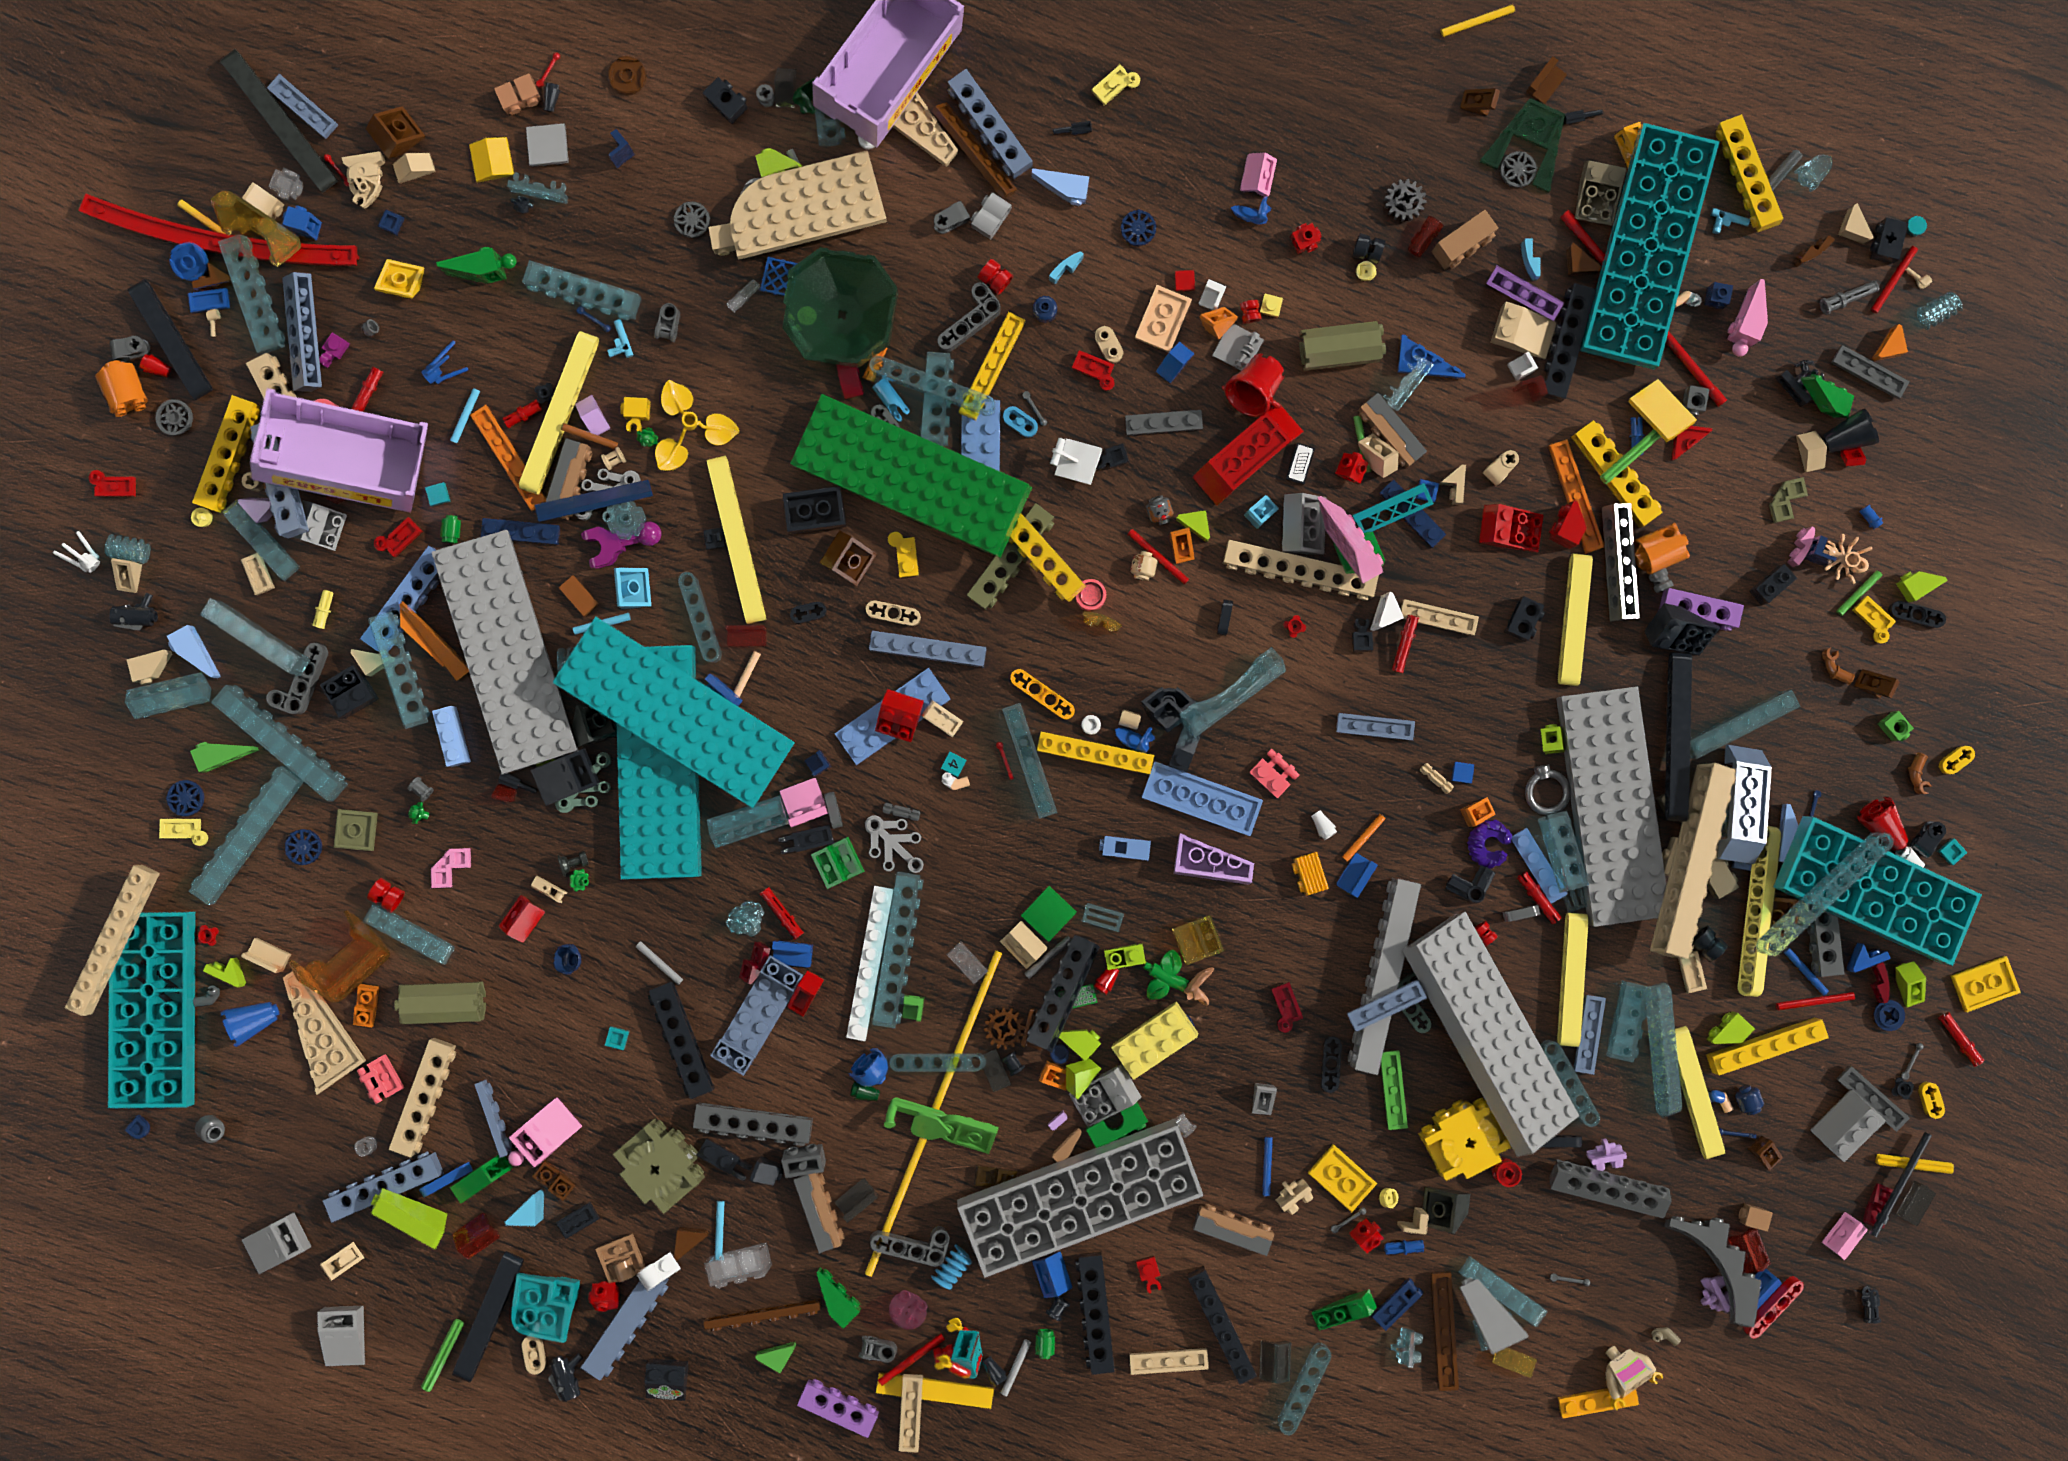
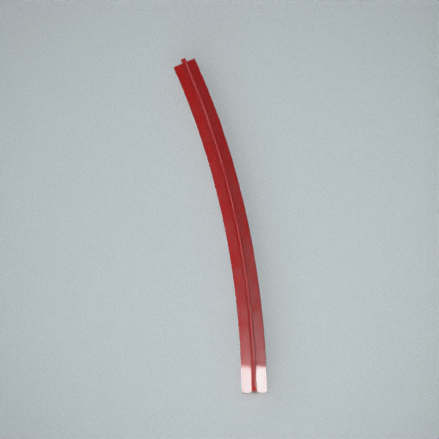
M85 194L78 210L88 216L139 234L175 244L190 242L200 246L205 251L282 263L325 266H357V260H359L355 245L301 244L223 234L145 215L89 194Z

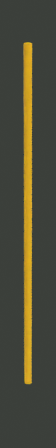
M995 950L932 1105L934 1109H940L1002 953ZM920 1137L882 1229L884 1232L890 1233L927 1139ZM882 1238L878 1239L876 1245H879V1243L882 1242ZM873 1252L865 1271L866 1275H873L881 1253Z

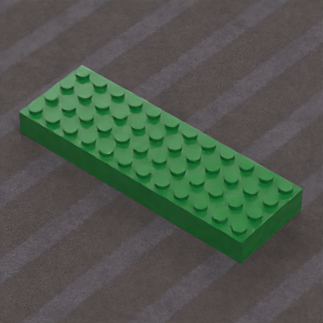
M823 394L820 396L790 463L804 472L840 486L847 491L1001 558L1032 490L1028 483Z

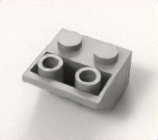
M303 500L302 506L309 531L294 536V538L335 551L347 515Z

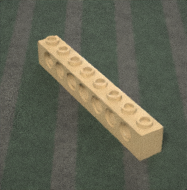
M1233 540L1227 542L1223 564L1227 565V569L1237 570L1241 568L1245 569V573L1256 575V572L1263 573V577L1275 579L1276 576L1283 578V582L1293 583L1297 581L1301 582V586L1309 588L1315 585L1319 586V590L1331 592L1332 589L1338 591L1339 595L1349 596L1353 594L1357 595V599L1368 601V598L1374 597L1379 577L1377 575L1362 583L1356 573L1346 574L1341 565ZM1240 554H1247L1249 561L1242 563L1239 560ZM1259 558L1267 560L1268 564L1266 567L1258 565ZM1278 562H1283L1286 565L1284 572L1277 569L1276 565ZM1297 566L1304 568L1305 574L1303 576L1296 574L1295 568ZM1315 571L1323 573L1322 580L1315 579ZM1334 575H1339L1342 578L1340 585L1333 582ZM1353 579H1357L1360 582L1361 586L1359 589L1352 587L1351 582Z
M133 865L65 1006L66 1009L81 1016L93 1013L156 883L159 872L144 865Z

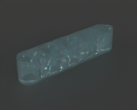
M238 499L222 512L282 580L286 581L300 568L261 523H256L238 503Z
M684 572L679 576L678 583L702 657L707 662L716 663L721 659L722 654L698 579L692 573ZM686 577H692L693 579L690 586L684 585ZM698 595V602L692 605L690 597ZM703 613L704 620L700 623L696 622V615ZM704 631L710 632V638L707 641H703L701 638ZM710 649H715L716 656L713 659L707 657Z
M372 903L363 919L368 925L446 965L455 949V946L393 912L386 911L375 903Z
M1545 1040L1542 1042L1541 1048L1579 1114L1578 1119L1588 1127L1596 1126L1600 1121L1599 1113L1563 1049L1557 1042ZM1553 1044L1555 1050L1552 1054H1548L1547 1048ZM1563 1061L1564 1068L1558 1071L1556 1068L1557 1064ZM1572 1078L1574 1084L1572 1087L1567 1088L1566 1082ZM1582 1095L1583 1102L1577 1105L1576 1098ZM1591 1112L1593 1118L1591 1121L1586 1122L1585 1116Z
M900 1053L892 1056L890 1059V1067L897 1072H975L983 1069L986 1065V1058L981 1053ZM898 1057H901L904 1060V1065L902 1068L896 1065V1059ZM917 1057H920L923 1060V1066L921 1068L915 1065V1059ZM935 1057H939L942 1060L940 1068L934 1065ZM954 1057L961 1059L962 1063L959 1068L953 1065ZM973 1057H978L981 1061L978 1068L972 1065Z
M1470 1256L1459 1270V1273L1467 1279L1471 1277L1473 1280L1479 1279L1499 1302L1535 1327L1540 1324L1548 1312Z
M1317 1343L1312 1347L1278 1417L1279 1428L1285 1435H1292L1297 1430L1331 1360V1352L1324 1343ZM1325 1350L1326 1355L1321 1358L1317 1357L1318 1351ZM1315 1367L1318 1369L1316 1374H1308L1310 1368ZM1308 1385L1309 1390L1303 1393L1300 1392V1387ZM1298 1402L1301 1404L1299 1409H1291L1293 1403ZM1290 1420L1292 1424L1290 1427H1283V1422Z

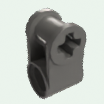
M961 201L956 202L935 215L934 229L937 233L945 234L956 227L964 225L971 219ZM939 221L946 222V225L939 224Z
M666 303L660 309L654 334L656 339L661 337L669 339L671 342L676 340L680 311L673 304ZM669 309H674V315L670 318L666 317V312Z
M138 336L114 339L109 342L113 361H129L130 359L142 357L145 354L148 355L151 350L150 343Z
M865 1335L862 1336V1350L858 1356L867 1360L891 1362L897 1353V1346L892 1341ZM883 1348H890L893 1354L890 1356L885 1355Z

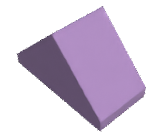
M593 395L575 404L581 419L590 433L600 435L611 429Z
M249 497L238 499V503L256 523L265 522L271 518L269 498Z

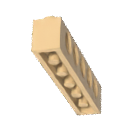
M265 353L246 363L264 400L267 389H272L276 392L280 388L282 395L297 398L294 391L289 389L287 385L289 381L286 375L281 373L279 369L281 365L275 356L273 357ZM273 372L272 378L267 380V374Z
M437 1038L429 1040L389 1150L408 1157H412L420 1152L423 1145L421 1139L429 1129L428 1120L434 1115L436 1106H434L435 1101L440 1098L443 1088H441L442 1082L447 1079L450 1072L448 1069L449 1063L453 1062L456 1056V1051H454L456 1045ZM435 1057L441 1059V1066H437L434 1063ZM428 1075L434 1077L435 1083L433 1085L428 1082ZM422 1093L428 1096L427 1103L421 1100ZM415 1111L421 1114L420 1121L414 1118ZM408 1130H412L414 1132V1139H410L408 1137Z

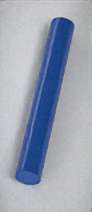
M1790 948L1783 952L1823 996L1829 992Z
M1265 1137L1263 1196H1270L1273 1137Z

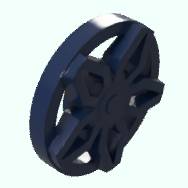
M182 780L171 786L166 800L169 808L175 814L191 816L202 808L204 792L197 783ZM184 783L191 784L194 787H191L187 790V787ZM175 788L179 794H172ZM198 793L200 795L199 802L197 801V799H194V797H196ZM175 796H176V797H177V800H176V801L172 800V797H175ZM172 803H175V804L179 803V804L177 805V809L173 806ZM188 807L194 809L189 813H185Z

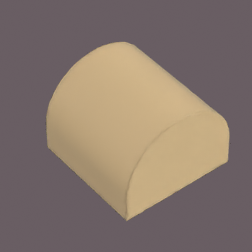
M1122 710L1119 725L1137 730L1141 715Z

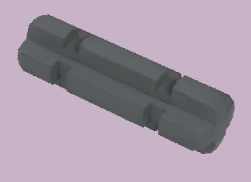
M885 803L883 806L884 813H893L895 816L907 819L909 817L915 821L919 820L920 811L910 810V808L898 805L893 806L890 803Z

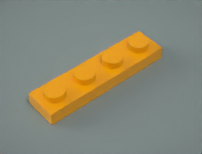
M1608 1388L1557 1397L1562 1418L1614 1409L1611 1406L1612 1398ZM1636 1389L1623 1398L1622 1396L1619 1397L1625 1402V1407L1639 1405ZM1617 1402V1408H1623L1621 1407L1620 1402Z

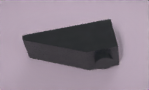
M1193 714L1189 721L1183 725L1168 766L1183 772L1188 771L1206 722L1205 718Z

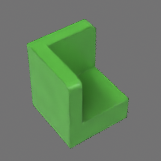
M905 995L902 1017L921 1022L925 997Z

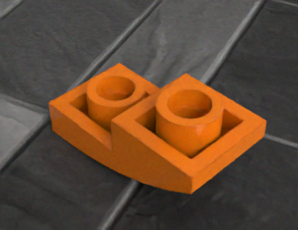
M359 984L357 1004L354 1007L353 1025L373 1027L379 986Z

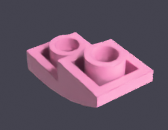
M1813 526L1807 529L1803 528L1796 535L1798 539L1794 544L1798 547L1790 553L1789 556L1791 558L1787 562L1792 567L1800 565L1807 555L1815 535V528Z

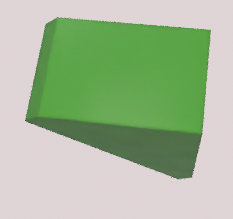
M794 1341L760 1350L755 1355L756 1360L781 1373L794 1351L796 1343Z

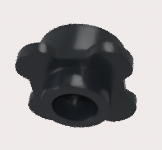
M519 196L517 199H511V202L514 203L513 209L518 212L527 213L529 208L534 207L526 197Z
M551 383L535 387L534 390L538 395L537 401L540 404L552 400L554 391L552 390L553 385Z
M1900 1077L1896 1078V1084L1891 1093L1894 1096H1901L1904 1100L1909 1099L1913 1092L1914 1084L1911 1081H1903Z

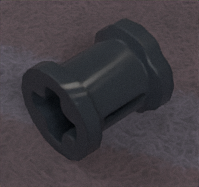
M1016 1051L1009 1053L1001 1059V1062H1004L1008 1067L1010 1076L1017 1074L1025 1068L1016 1057Z
M1058 1296L1054 1297L1055 1301L1050 1309L1046 1310V1313L1051 1318L1061 1321V1315L1066 1307L1070 1306V1303Z

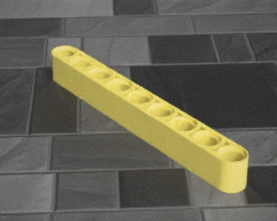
M581 331L577 334L519 482L520 489L536 495L541 492L564 434L561 426L563 423L568 424L599 344L598 337Z
M725 455L707 460V465L746 623L751 624L766 620L727 457Z
M1767 826L1769 837L1766 839V845L1751 867L1738 978V991L1743 996L1758 997L1764 989L1775 894L1773 886L1777 877L1781 832L1777 827Z

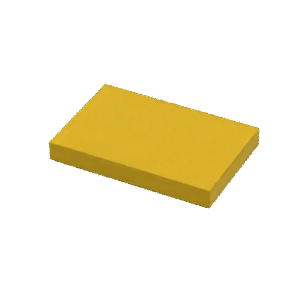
M1659 379L1635 394L1628 401L1666 442L1686 430L1697 420Z
M2002 956L1951 975L1964 1012H1969L2021 993L2007 956Z
M1334 1144L1308 1172L1310 1176L1351 1212L1354 1211L1377 1184Z

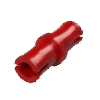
M535 399L533 402L524 407L520 406L515 412L503 417L504 423L508 428H511L522 420L527 421L531 415L542 411V407H540V403Z

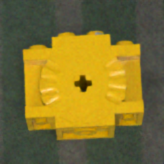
M1483 1098L1475 1100L1473 1105L1466 1100H1458L1452 1104L1453 1107L1437 1111L1435 1113L1436 1116L1432 1117L1435 1125H1426L1421 1129L1422 1132L1418 1133L1436 1166L1438 1174L1446 1181L1459 1174L1468 1179L1501 1162L1498 1154L1511 1148L1499 1123Z

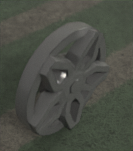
M1526 152L1510 153L1504 158L1500 166V174L1503 181L1514 188H1522L1530 184L1537 170L1535 161ZM1513 156H1518V158L1516 159V161H1515V159H1512L1511 157H1513ZM1527 159L1531 164L1525 165ZM1504 165L1510 169L1506 174L1504 173ZM1532 173L1531 178L1527 181V176L1525 174L1528 175ZM1514 178H1516L1519 184L1513 183L1509 180H1513Z
M685 202L676 210L674 224L683 236L697 238L708 230L710 216L707 209L700 203ZM692 206H697V207H699V208L696 209L695 212H694V209L692 208ZM686 207H689L691 212L687 213ZM684 209L685 215H679V213ZM705 214L707 218L706 224L703 222V220H700L704 217ZM678 224L685 225L684 232L679 228ZM694 228L701 230L698 233L692 234Z
M180 400L165 401L157 409L156 423L160 430L168 435H181L192 426V411L186 403ZM173 403H178L183 406L176 408ZM166 407L167 413L161 415L162 410ZM182 420L185 421L187 424H186V425H182V424H181ZM161 423L168 424V431L162 426ZM178 425H179L180 427H182L183 429H181L180 431H177V430H178Z

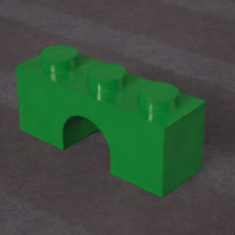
M1138 1102L1120 1111L1123 1116V1122L1119 1127L1111 1128L1106 1125L1104 1120L1086 1127V1131L1096 1148L1129 1136L1128 1133L1134 1129L1137 1132L1146 1127L1145 1123L1148 1120Z

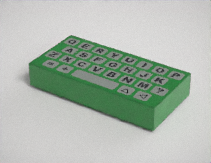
M1093 983L1082 986L1073 1008L1098 1003ZM1065 990L1059 991L1058 996L1062 997L1065 994Z

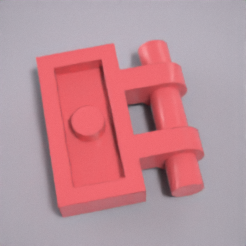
M1270 749L1267 753L1271 758L1269 763L1262 758L1249 773L1278 799L1291 785L1285 779L1290 776L1295 780L1299 774L1294 770L1295 767L1293 765H1289L1282 759L1283 756L1279 752L1276 753L1273 749ZM1275 764L1284 770L1281 775L1272 768Z
M386 1054L367 1064L370 1069L369 1073L366 1072L364 1067L357 1070L360 1082L364 1083L369 1092L367 1093L369 1098H372L375 1104L382 1101L379 1093L382 1092L385 1098L405 1088ZM372 1077L375 1078L379 1087L375 1088L371 1081Z

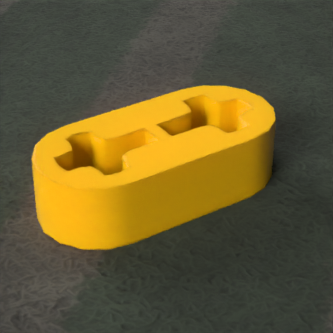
M1970 746L1956 748L1940 761V771L1944 774L1957 773L1974 759V749ZM1962 751L1968 752L1966 754L1967 758L1959 759V757L1963 755ZM1955 761V763L1951 765L1952 769H1946V767L1948 766L1947 762L1949 763Z
M1923 1082L1918 1090L1924 1112L1929 1117L1939 1119L1945 1113L1940 1090L1934 1083ZM1928 1087L1933 1089V1091L1930 1092V1095L1925 1093V1091L1928 1090ZM1933 1105L1938 1107V1109L1935 1111L1936 1114L1931 1112V1109H1933Z

